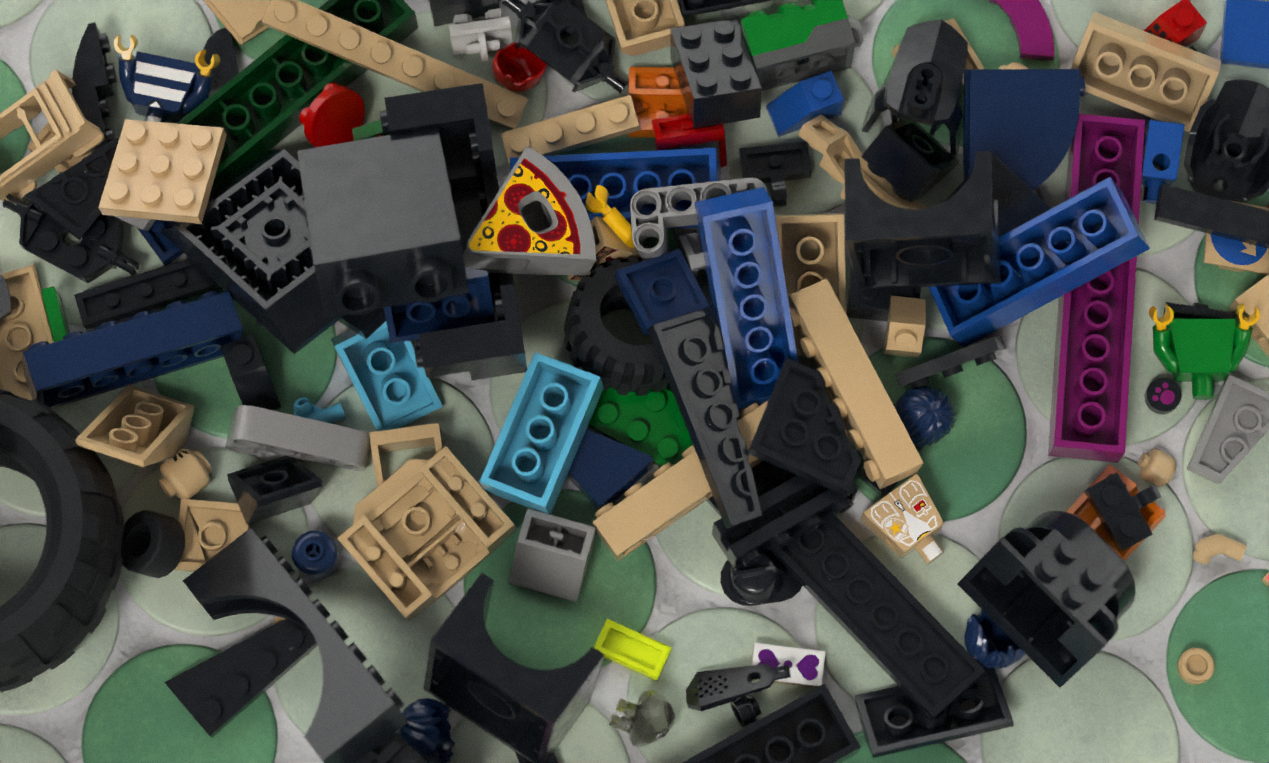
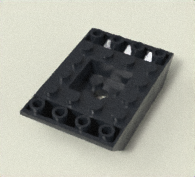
M285 149L265 152L213 190L209 196L202 224L171 221L161 228L163 235L223 290L229 291L235 301L293 354H296L345 316L339 315L328 318L324 316L313 263L299 162ZM273 228L284 229V232L278 236L267 234Z

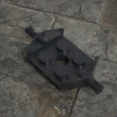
M503 0L501 3L517 14L519 18L515 48L518 49L522 45L575 85L572 89L574 93L598 84L600 81H605L618 91L619 94L628 85V81L613 71L615 68L612 64L616 39L566 0H537L532 3L528 1L527 4L521 0ZM570 32L576 38V44H565L560 38V33Z
M11 194L6 196L7 200L4 199L3 207L20 215L19 244L31 254L86 283L92 282L108 270L116 269L117 267L131 275L137 273L135 269H139L140 262L125 256L122 252L123 225L119 219L115 221L101 214L84 234L81 242L75 246H69L65 244V237L69 232L31 202L25 203Z

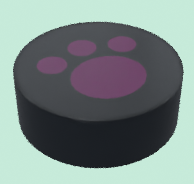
M1158 378L1151 382L1146 389L1145 403L1154 413L1169 414L1179 405L1182 396L1181 390L1173 380Z

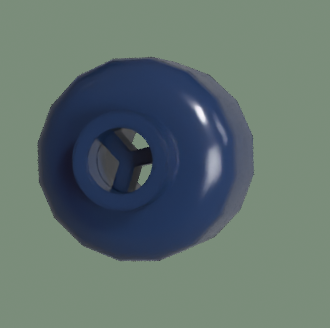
M309 531L302 534L295 541L292 548V559L297 570L304 577L311 580H322L331 576L336 571L340 562V552L335 541L327 533Z

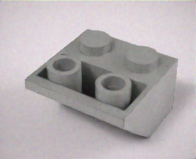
M527 508L516 545L509 584L577 603L596 540V527Z

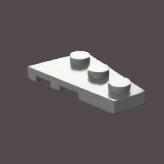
M1229 374L1225 378L1186 470L1216 484L1221 483L1269 431V392Z

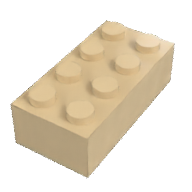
M1093 11L1070 69H1080V76H1084L1085 92L1159 121L1185 124L1184 131L1190 132L1200 107L1207 102L1219 74L1222 61Z

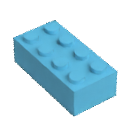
M534 352L479 481L486 492L535 511L551 515L604 389L601 377Z

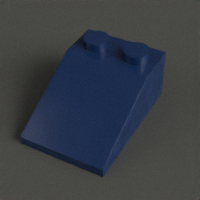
M465 267L469 293L447 296L436 302L418 301L384 307L390 343L420 339L419 334L495 322L488 271Z

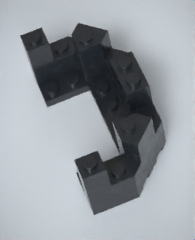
M483 83L384 98L386 110L380 111L383 132L389 131L391 135L438 127L462 251L464 253L469 238L499 191ZM488 273L495 322L419 334L420 339H416V346H414L417 368L424 367L427 378L470 371L471 380L473 381L527 371L513 274Z

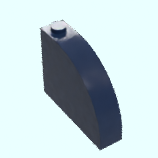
M964 69L963 181L973 171L976 152L991 151L1032 191L1048 179L1065 157L1076 131L1080 97H1083L1085 93L1084 76H1080V69Z

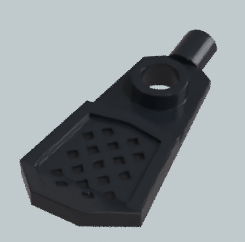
M768 664L697 672L686 689L687 706L690 709L704 711L737 701L738 697L758 693L770 688L775 680L790 678L789 665L772 668ZM755 679H760L756 683H751Z

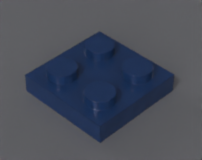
M680 249L616 270L615 279L644 335L650 334L648 328L652 325L710 307Z

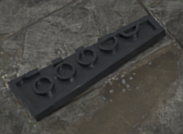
M711 306L652 325L648 328V331L725 528L728 529L762 516L752 468L748 462L745 438L740 435L737 417H739L737 403L733 404L729 384L732 382L729 369H725L721 353L724 347L714 307Z

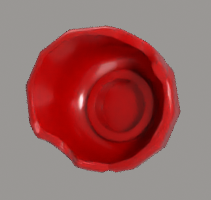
M512 42L504 49L496 52L491 66L495 80L500 85L514 92H525L538 85L547 64L525 47L516 49L515 42Z

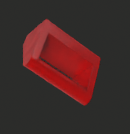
M689 114L651 120L656 151L716 141L721 167L728 166L723 124L693 128Z

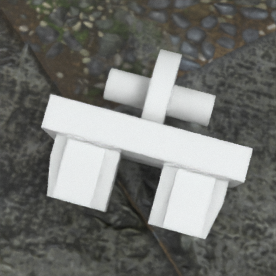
M500 8L488 10L485 13V20L472 22L471 15L467 13L455 15L453 25H449L454 55L481 53L482 62L489 61L488 51L500 50V48H505L513 42L509 16L505 17Z

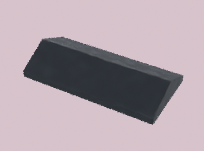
M983 667L986 670L984 675L933 721L899 686L856 695L855 701L864 738L872 757H880L1014 726L996 670Z

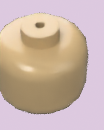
M1158 448L1151 449L1147 454L1143 453L1138 460V465L1141 467L1139 473L1141 479L1156 486H1163L1168 483L1176 471L1175 459Z

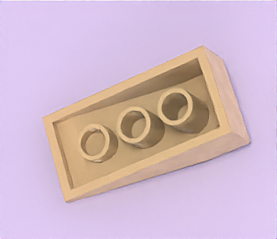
M844 214L775 215L788 297L796 291L827 278L846 313ZM794 327L793 332L797 355H805L800 345L801 336L797 328Z
M129 384L76 438L75 443L78 446L145 467L174 457L177 451L183 448L188 440L195 406Z

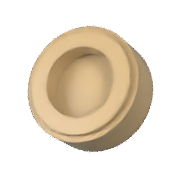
M1201 648L1188 649L1177 661L1178 675L1184 682L1190 685L1203 684L1214 673L1215 664L1212 656Z

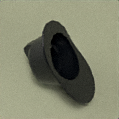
M769 550L762 553L763 557L758 562L748 567L742 564L734 569L729 560H727L721 571L720 583L724 594L732 602L742 606H755L791 599L801 590L803 585Z

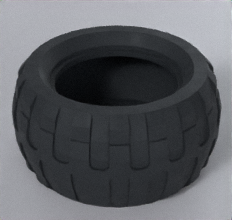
M0 389V467L15 470L32 479L42 496L46 513L45 544L38 565L29 580L16 595L0 606V692H5L33 681V677L42 674L49 668L53 670L64 663L75 653L73 649L83 641L89 632L92 634L100 624L106 612L105 606L110 598L111 591L115 590L121 573L124 518L108 469L95 451L76 445L75 441L80 433L48 406L37 401L13 395L12 392Z

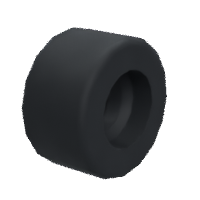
M142 510L134 513L124 524L121 547L122 565L128 571L155 578L167 576L177 567L185 548V533L181 523L174 517L154 511Z

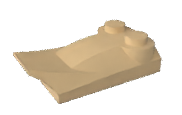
M605 0L617 37V44L622 54L637 56L670 47V29L685 26L677 0Z

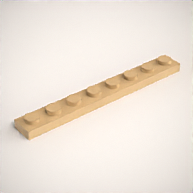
M270 0L261 24L420 92L483 83L488 120L510 130L517 128L528 100L524 96L299 0Z

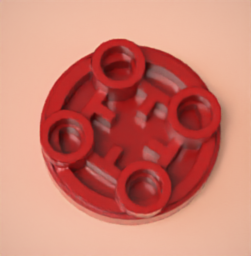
M334 82L328 83L324 87L323 92L314 99L311 105L304 108L300 113L299 122L304 126L306 139L314 147L353 141L352 129L362 126L364 123L365 104L362 97L352 89L340 86Z

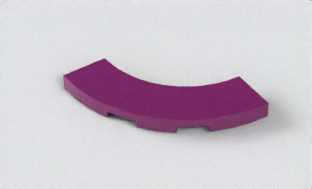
M988 0L992 4H997L1009 17V22L1018 40L1019 58L1053 61L1055 57L1053 32L1047 14L1039 0Z

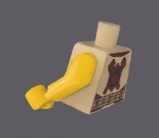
M601 185L596 186V198L588 192L586 207L590 212L603 214V217L595 216L590 221L596 251V261L591 269L598 265H603L606 268L607 262L614 259L626 262L627 257L639 258V262L644 261L638 255L634 246L632 225L615 207L610 208L607 204L608 190ZM587 275L567 276L568 280L580 281L583 276Z

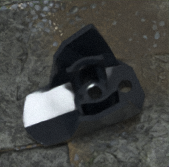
M942 19L922 22L907 27L884 84L871 99L861 131L868 133L879 114L887 109L890 110L892 123L897 122L898 118L930 125L929 135L933 136L940 126L945 123L950 133L951 155L957 156L964 122L961 99L968 42L963 36Z
M1250 80L1225 81L1217 99H1211L1200 107L1190 130L1184 160V167L1188 173V182L1196 193L1247 203L1250 199L1263 195L1269 189L1268 87ZM1219 179L1223 180L1222 187L1224 190L1221 192L1213 187V184H1216Z

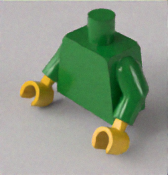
M1167 304L1164 306L1165 314L1157 318V309L1154 306L1150 307L1149 317L1156 323L1152 328L1153 352L1166 371L1173 374L1175 381L1192 382V396L1194 400L1214 398L1213 382L1224 381L1229 373L1238 368L1247 353L1253 331L1250 325L1255 324L1260 318L1257 306L1255 305L1253 315L1245 318L1242 316L1245 308L1244 304L1238 305L1236 309L1240 320L1238 324H1236L1235 319H1173L1174 312Z

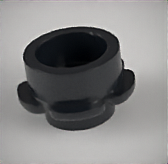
M746 695L737 698V701L730 702L732 711L742 727L758 721L757 716L761 715V709L752 695L749 697Z

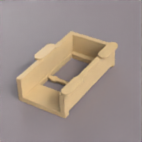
M54 70L49 74L50 78L0 113V140L14 129L25 125L37 147L36 150L0 175L1 201L7 200L6 196L8 194L23 200L24 195L37 188L36 180L70 155L80 158L104 140V133L98 126L85 119L69 89L76 85L75 82L58 70ZM41 110L55 133V136L44 144H41L29 122Z

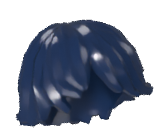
M919 387L908 390L900 396L896 404H893L913 444L918 450H921L925 445L931 446L933 443H937L945 435L949 434L951 428L955 426V405L950 397L940 389Z
M982 609L978 615L972 614L971 618H968L964 643L967 652L982 666L988 669L1006 668L1026 655Z
M431 698L418 699L408 705L402 712L408 722L396 732L408 742L426 763H447L451 761L450 757L454 755L451 749L454 747L455 742L451 739V725L447 720L451 712L449 706Z

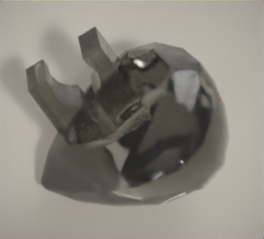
M648 690L639 696L637 704L620 698L616 710L623 712L625 716L612 713L609 725L629 733V739L634 747H644L666 736L675 724V711L663 694L657 690Z

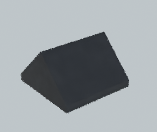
M289 456L279 457L227 474L228 482L247 525L309 505L322 488V480L297 458Z

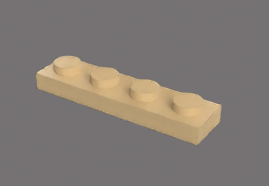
M630 94L503 132L501 137L510 166V158L520 157L526 146L543 156H555L639 131L641 127L633 98Z

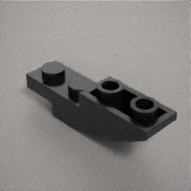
M95 22L88 24L76 54L72 76L76 85L72 87V95L85 119L98 126L104 133L103 142L94 148V151H97L116 139L113 128H107L106 118L111 117L107 98L115 96L112 84L118 83L113 63H107L105 53L111 52L106 32L100 33Z

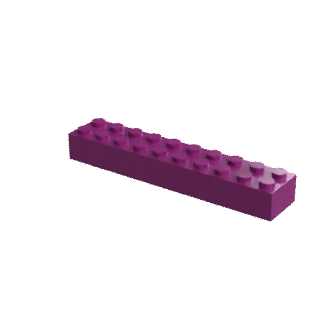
M1079 114L1076 131L1069 147L1065 201L1111 177L1122 190L1139 224L1145 120ZM1137 256L1059 297L1048 456L1118 463L1125 454Z

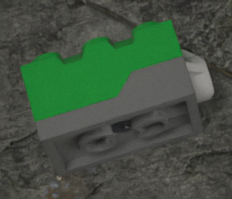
M811 0L812 4L802 7L797 2H789L778 8L779 13L767 15L765 11L759 10L741 19L740 29L762 91L803 81L828 71L834 73L851 68L854 49L861 46L863 35L859 21L847 15L842 0Z

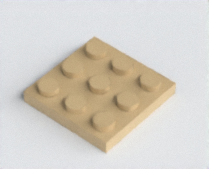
M125 119L98 207L102 215L202 224L227 136L224 128Z

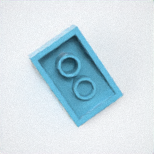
M386 321L367 339L351 329L331 338L377 431L401 428L443 407L430 379L426 377L424 367L417 368L414 347L411 341L390 343Z

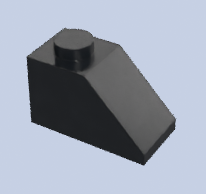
M252 334L220 346L242 405L273 411L282 408L254 335Z

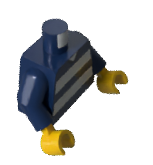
M121 34L115 38L114 48L122 54L118 58L119 77L126 100L133 105L138 115L146 117L145 121L163 123L170 121L178 123L209 98L214 76L211 69L216 68L220 63L218 54L212 55L210 65L204 59L206 49L197 53L195 63L138 51L135 57L132 55V51L137 47L138 41L134 35L130 36V48H125L121 44Z

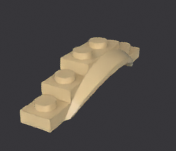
M822 114L803 124L798 135L808 142L811 148L824 155L819 166L827 171L834 180L845 185L844 159L859 158L861 173L866 184L883 201L905 209L929 208L916 200L910 203L908 200L898 197L892 190L893 186L884 177H878L869 170L868 163L861 157L863 153L857 147L850 134L844 129L837 127ZM844 186V188H843V190H842V192H841V194H840V197H842L844 200H845V186Z

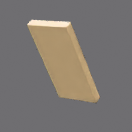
M34 264L0 274L4 276L11 299V314L0 321V389L12 392L13 395L28 400L33 399L24 376L23 351H27L31 345L38 342L47 341L49 344L54 343L41 293L43 292L41 282Z

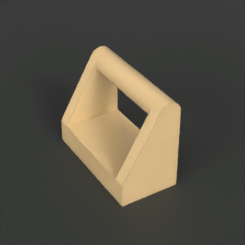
M439 423L369 432L377 487L388 479L384 478L381 453L435 446L437 454L444 448Z

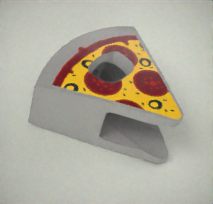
M526 146L469 238L463 258L465 267L485 270L488 273L588 275L596 261L595 240L586 208L570 181L543 155Z

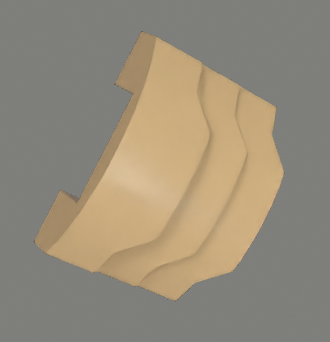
M445 446L430 460L409 459L379 487L355 505L353 525L337 539L406 620L409 621L471 573L509 537L516 527Z

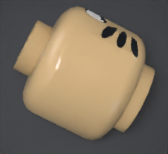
M182 448L177 451L174 457L162 462L159 467L162 478L158 481V484L169 498L176 495L180 499H190L208 486L210 483L209 473L212 472V468L197 449L191 451L187 448Z

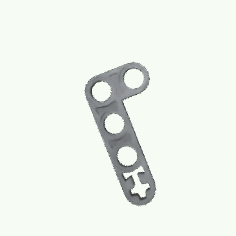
M742 178L639 190L633 195L630 203L632 239L638 255L644 261L659 257L668 252L667 228L698 225L694 202L764 187L767 191L766 185L757 178ZM681 200L692 202L691 206L685 211L674 209L675 205ZM649 203L656 205V209L652 214L642 215L640 213L644 205ZM649 237L659 239L658 244L654 248L646 249L642 247L644 240Z
M240 405L232 412L225 448L243 454H256L259 450L348 470L363 471L366 467L370 436L368 432L260 407Z

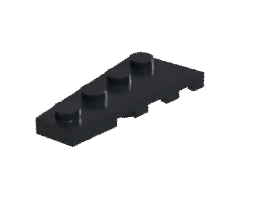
M285 619L164 683L210 737H214L318 644L310 632L302 626Z

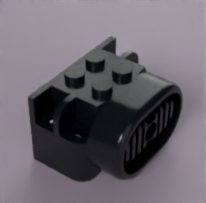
M1064 511L1042 513L1026 528L1015 527L1009 531L957 583L1059 688L1116 635L1118 631L1117 621L1132 606L1136 594L1134 577L1125 561L1086 522Z

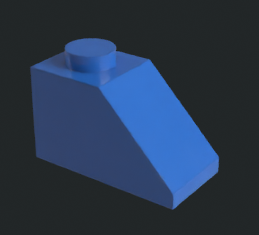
M828 71L800 81L767 104L766 109L778 137L800 130L803 124L821 114L827 119L840 116L844 99L832 71Z

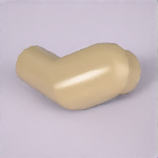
M1214 534L1198 540L1195 544L1196 549L1193 552V558L1198 563L1209 564L1212 556L1223 554L1240 561L1247 545L1222 534Z

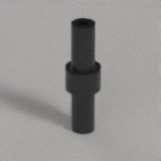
M1171 302L1165 303L1173 310L1174 317L1235 319L1236 316L1235 312L1211 309L1207 304L1193 303V306Z

